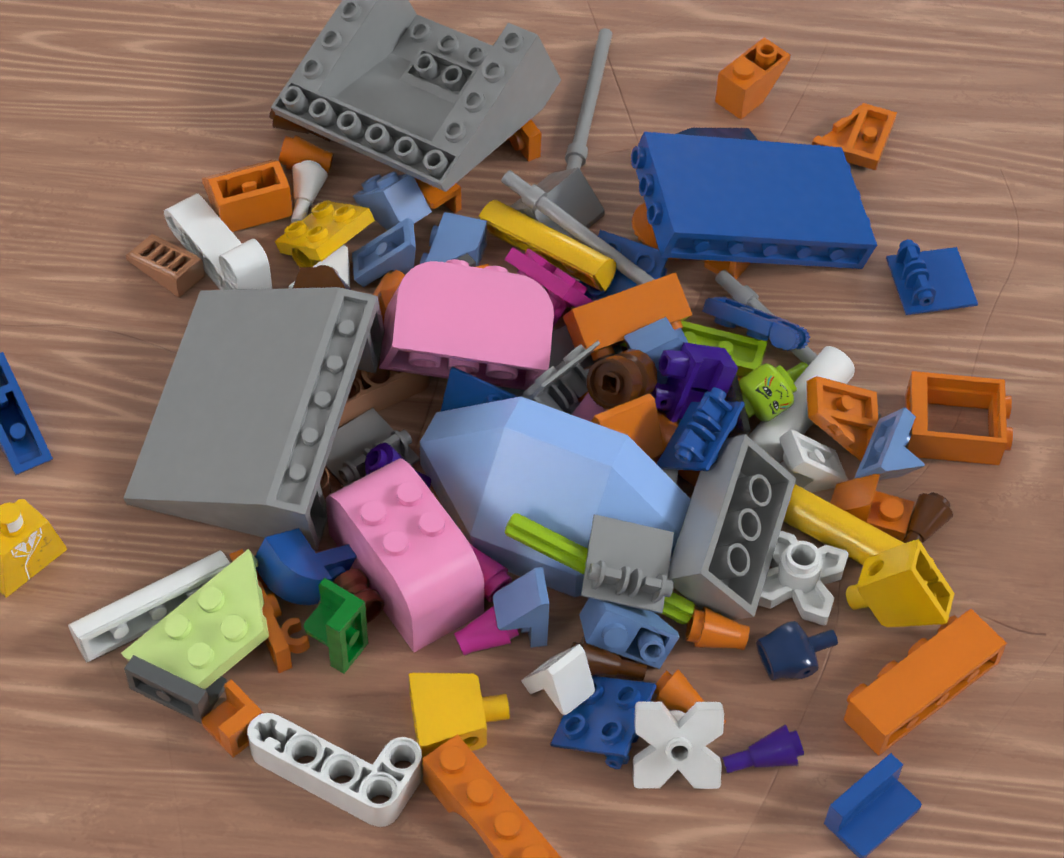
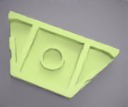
M249 549L246 550L121 652L124 658L130 661L132 656L135 655L203 689L208 688L269 637L267 619L262 612L264 600L262 589L258 585L256 573L258 561Z

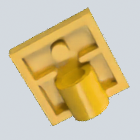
M326 200L316 204L311 209L312 213L303 220L296 221L287 226L284 230L285 233L274 242L280 253L291 255L299 267H313L375 221L367 207Z

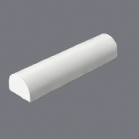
M824 347L794 382L797 391L793 393V405L768 422L761 421L748 437L780 463L785 452L779 437L790 429L804 435L814 423L808 418L806 381L818 376L847 384L854 376L855 371L851 359L835 347Z
M219 550L68 624L72 637L86 663L145 634L230 564L224 553Z

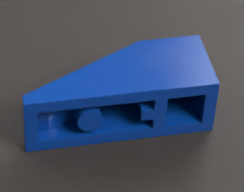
M1 352L0 447L16 476L49 462L53 458L4 353Z

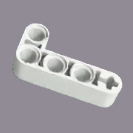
M195 194L164 210L166 222L173 234L187 251L203 260L204 271L220 290L272 289L269 261L259 242L252 238L242 244L199 194Z
M273 713L258 715L248 726L251 755L256 763L373 826L384 827L392 824L399 817L423 777L421 748L413 739L407 737H398L391 740L372 765ZM303 756L315 758L312 762L306 764L296 762ZM399 761L412 763L411 766L402 769L393 766ZM342 775L352 778L349 782L343 784L333 781L336 777ZM377 795H384L390 798L383 804H376L370 801Z

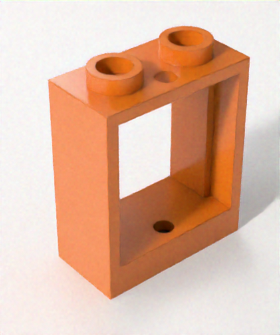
M917 371L911 372L905 393V408L914 414L916 418L910 430L911 438L905 447L918 458L1000 465L1004 451L1011 450L1013 441V428L1007 427L1006 420L1010 418L1012 397L1006 395L1005 380ZM928 404L988 409L989 437L928 431Z

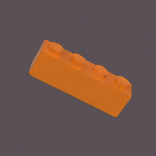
M969 609L959 618L952 615L948 618L947 624H942L937 634L928 640L924 637L917 641L908 651L906 658L899 663L893 660L884 666L877 676L878 679L867 686L865 683L857 686L847 697L848 706L843 720L879 756L995 667L1001 659L1007 642L972 609Z

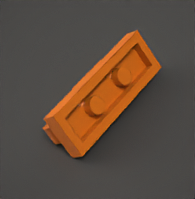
M243 549L229 554L231 563L244 553ZM256 570L258 585L263 593L264 605L262 612L267 619L269 637L264 640V643L278 673L293 668L290 652L298 654L310 648L309 638L307 635L297 639L290 637L293 633L302 630L301 621L297 617L288 619L280 628L276 620L277 617L282 616L278 601L273 592L266 595L264 588L268 587Z

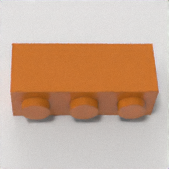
M675 272L571 309L563 316L574 348L582 344L587 349L596 341L600 342L588 355H591L593 361L614 354V346L626 343L625 335L664 317L668 319L674 330L682 329L683 325L681 322L692 316V312Z

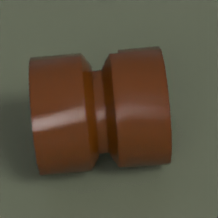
M629 349L596 361L590 367L587 375L589 395L597 405L604 409H612L649 394L654 390L657 383V369L653 360L648 354L636 349Z

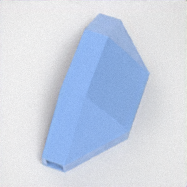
M515 397L436 412L420 440V465L425 474L431 478V485L446 512L464 534L468 542L508 568L510 573L523 576L534 568L543 567L547 587L573 597L581 596L584 579L582 573L506 536L505 527L514 513H518L587 549L589 547L594 514L674 532L671 561L691 499L626 434L527 398Z

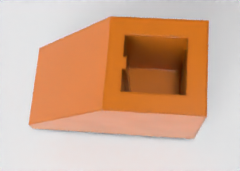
M765 37L719 72L715 102L740 120L764 102L788 64L791 55Z

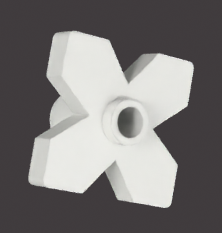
M780 531L770 563L772 568L768 570L758 605L771 609L792 597L802 619L826 625L833 606L834 596L826 588L825 584L841 580L849 555L848 552L829 545H824L817 549L810 542L797 541L794 534Z
M637 702L635 704V733L651 744L633 757V783L635 788H661L677 769L694 789H717L721 786L722 764L720 757L708 749L706 745L723 734L724 710L722 703L696 702L687 713L678 710L669 711L662 702Z

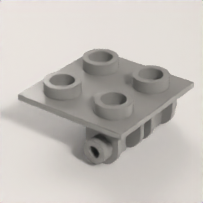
M596 341L587 349L580 344L563 358L564 361L555 368L552 366L535 380V383L522 393L523 396L551 408L565 411L569 406L568 404H574L577 399L588 392L587 375L589 369L584 370L580 363L600 342Z
M371 408L337 430L325 467L345 487L366 476L365 458L368 452L380 443L390 444L411 466L420 461V458L408 446L412 443L409 433L404 429L400 432L393 430L376 410Z
M594 514L581 596L663 613L665 597H670L673 591V581L667 580L674 532Z

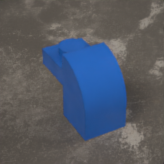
M299 528L265 537L255 555L258 561L256 570L267 587L282 599L298 605L318 604L320 601L319 583L323 578L333 582L340 574L350 570L357 557L349 544L315 553Z

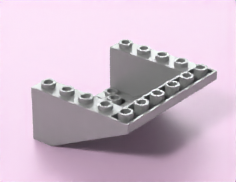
M342 0L271 108L278 116L446 192L545 107L559 85L561 78L538 34L511 23L506 25L492 46L416 14L409 0Z
M340 287L201 290L123 499L126 504L263 538L299 528L313 550H318L328 520L326 502L320 486V480L357 369L376 373L380 361L385 330L378 296Z

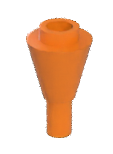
M679 669L673 675L666 670L656 683L654 693L658 696L654 702H662L669 710L687 713L696 702H705Z

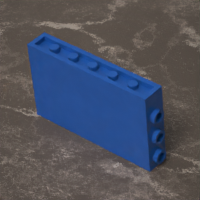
M644 131L638 145L632 150L631 165L636 169L639 179V192L644 197L647 207V220L649 224H652L659 252L663 258L863 269L877 247L870 219L866 215L860 192L856 188L850 165L847 163L842 147Z

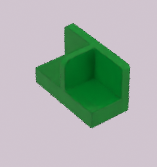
M323 578L319 583L321 603L305 621L304 630L306 634L328 647L330 666L345 674L369 644L365 601L330 580Z

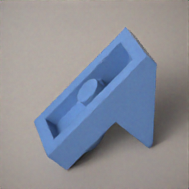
M409 217L352 253L354 280L365 287L391 270H399L406 275L408 271L414 268L416 244L412 219Z
M907 408L899 409L878 420L855 479L872 474H880L879 480L897 478L925 466L924 462L905 447L911 438L910 430L916 418Z
M543 567L532 569L493 595L498 629L502 631L520 629L521 633L528 632L531 648L547 646L549 598Z

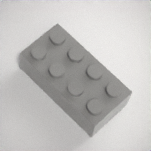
M746 434L725 439L715 463L711 465L708 471H700L669 564L667 580L673 581V588L692 601L701 610L703 607H706L731 620L755 616L796 478Z

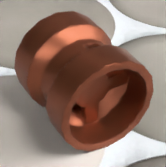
M350 569L334 579L333 583L365 601L367 623L376 618L385 606L383 598L376 590L370 589L369 579L361 569Z

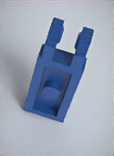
M714 297L705 300L702 312L715 316L714 322L730 328H735L736 325L747 329L746 334L760 340H768L770 338L774 347L783 348V350L787 351L805 348V346H808V342H810L807 329L788 320L727 297Z

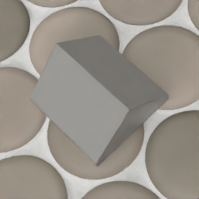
M579 167L550 173L537 184L538 187L547 193L549 200L586 228L591 227L604 216V208ZM522 197L510 206L576 239L538 209L533 211L522 203Z

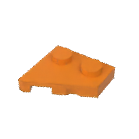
M862 103L852 111L850 116L843 117L834 123L832 131L823 137L819 135L814 137L812 145L842 147L848 163L876 170L894 126L897 112Z
M818 376L807 380L808 418L858 460L862 461L878 423L877 392Z

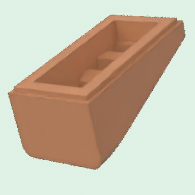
M153 234L125 255L128 262L177 297L182 296L205 276L202 259ZM152 248L155 249V250L152 251L149 255H147L146 257H144V255H145L148 251H150ZM160 254H163V256L156 262L153 261ZM169 260L172 261V262H171L170 264H168L166 267L163 266V265L166 264ZM178 266L181 267V268L178 269L176 272L173 271V270L176 269Z

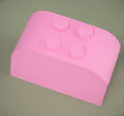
M456 259L447 260L446 262L430 261L419 264L404 276L386 308L384 317L385 331L381 346L379 368L448 379L450 369L453 366L494 386L527 390L540 375L549 369L554 319L551 299L538 282L524 275L508 273V270L504 267L487 266L483 269L471 267L468 262Z
M399 458L326 497L329 535L338 547L350 545L357 556L352 567L361 569L369 579L370 589L376 590L385 602L384 612L413 652L422 649L484 613V578L472 547L446 510L407 461Z

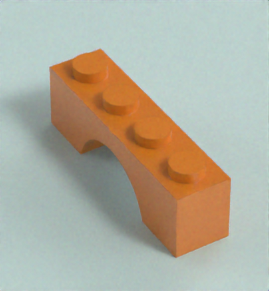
M458 734L422 758L423 782L449 813L455 812L459 814L476 830L494 858H562Z

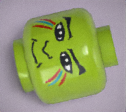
M765 363L739 380L738 388L741 395L737 397L740 399L736 401L740 402L741 400V402L745 403L742 409L745 410L744 414L748 418L755 415L759 420L768 422L793 405V393L797 391V388L781 365L774 367L771 364Z

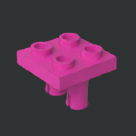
M512 247L504 259L519 269L517 271L518 274L527 276L538 282L542 287L547 288L546 292L551 299L554 311L553 327L567 307L571 308L574 306L577 308L593 302V300L584 295L588 289L587 287L529 248L523 254Z

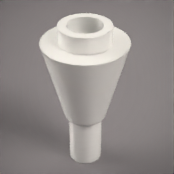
M305 160L292 167L295 206L291 223L301 221L307 217L309 206L312 205L328 177L327 172L315 161Z

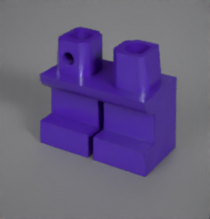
M683 342L680 351L663 350L659 359L658 369L662 376H667L668 379L666 384L656 383L654 390L650 394L655 398L657 410L664 411L671 422H677L678 419L683 418L691 402H701L704 393L710 392L713 387L721 389L727 395L738 367L725 348Z

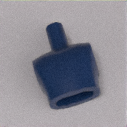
M796 621L784 623L756 641L760 659L771 680L780 678L803 679L811 676L819 669L815 652L838 645V639L833 629L808 637Z

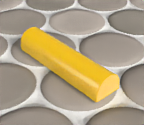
M498 200L490 201L479 214L481 220L487 221V230L490 234L525 252L529 248L563 272L600 291H606L615 276L616 262L614 259Z
M796 484L794 485L783 522L825 545L846 550L849 554L848 557L863 565L867 558L905 544Z

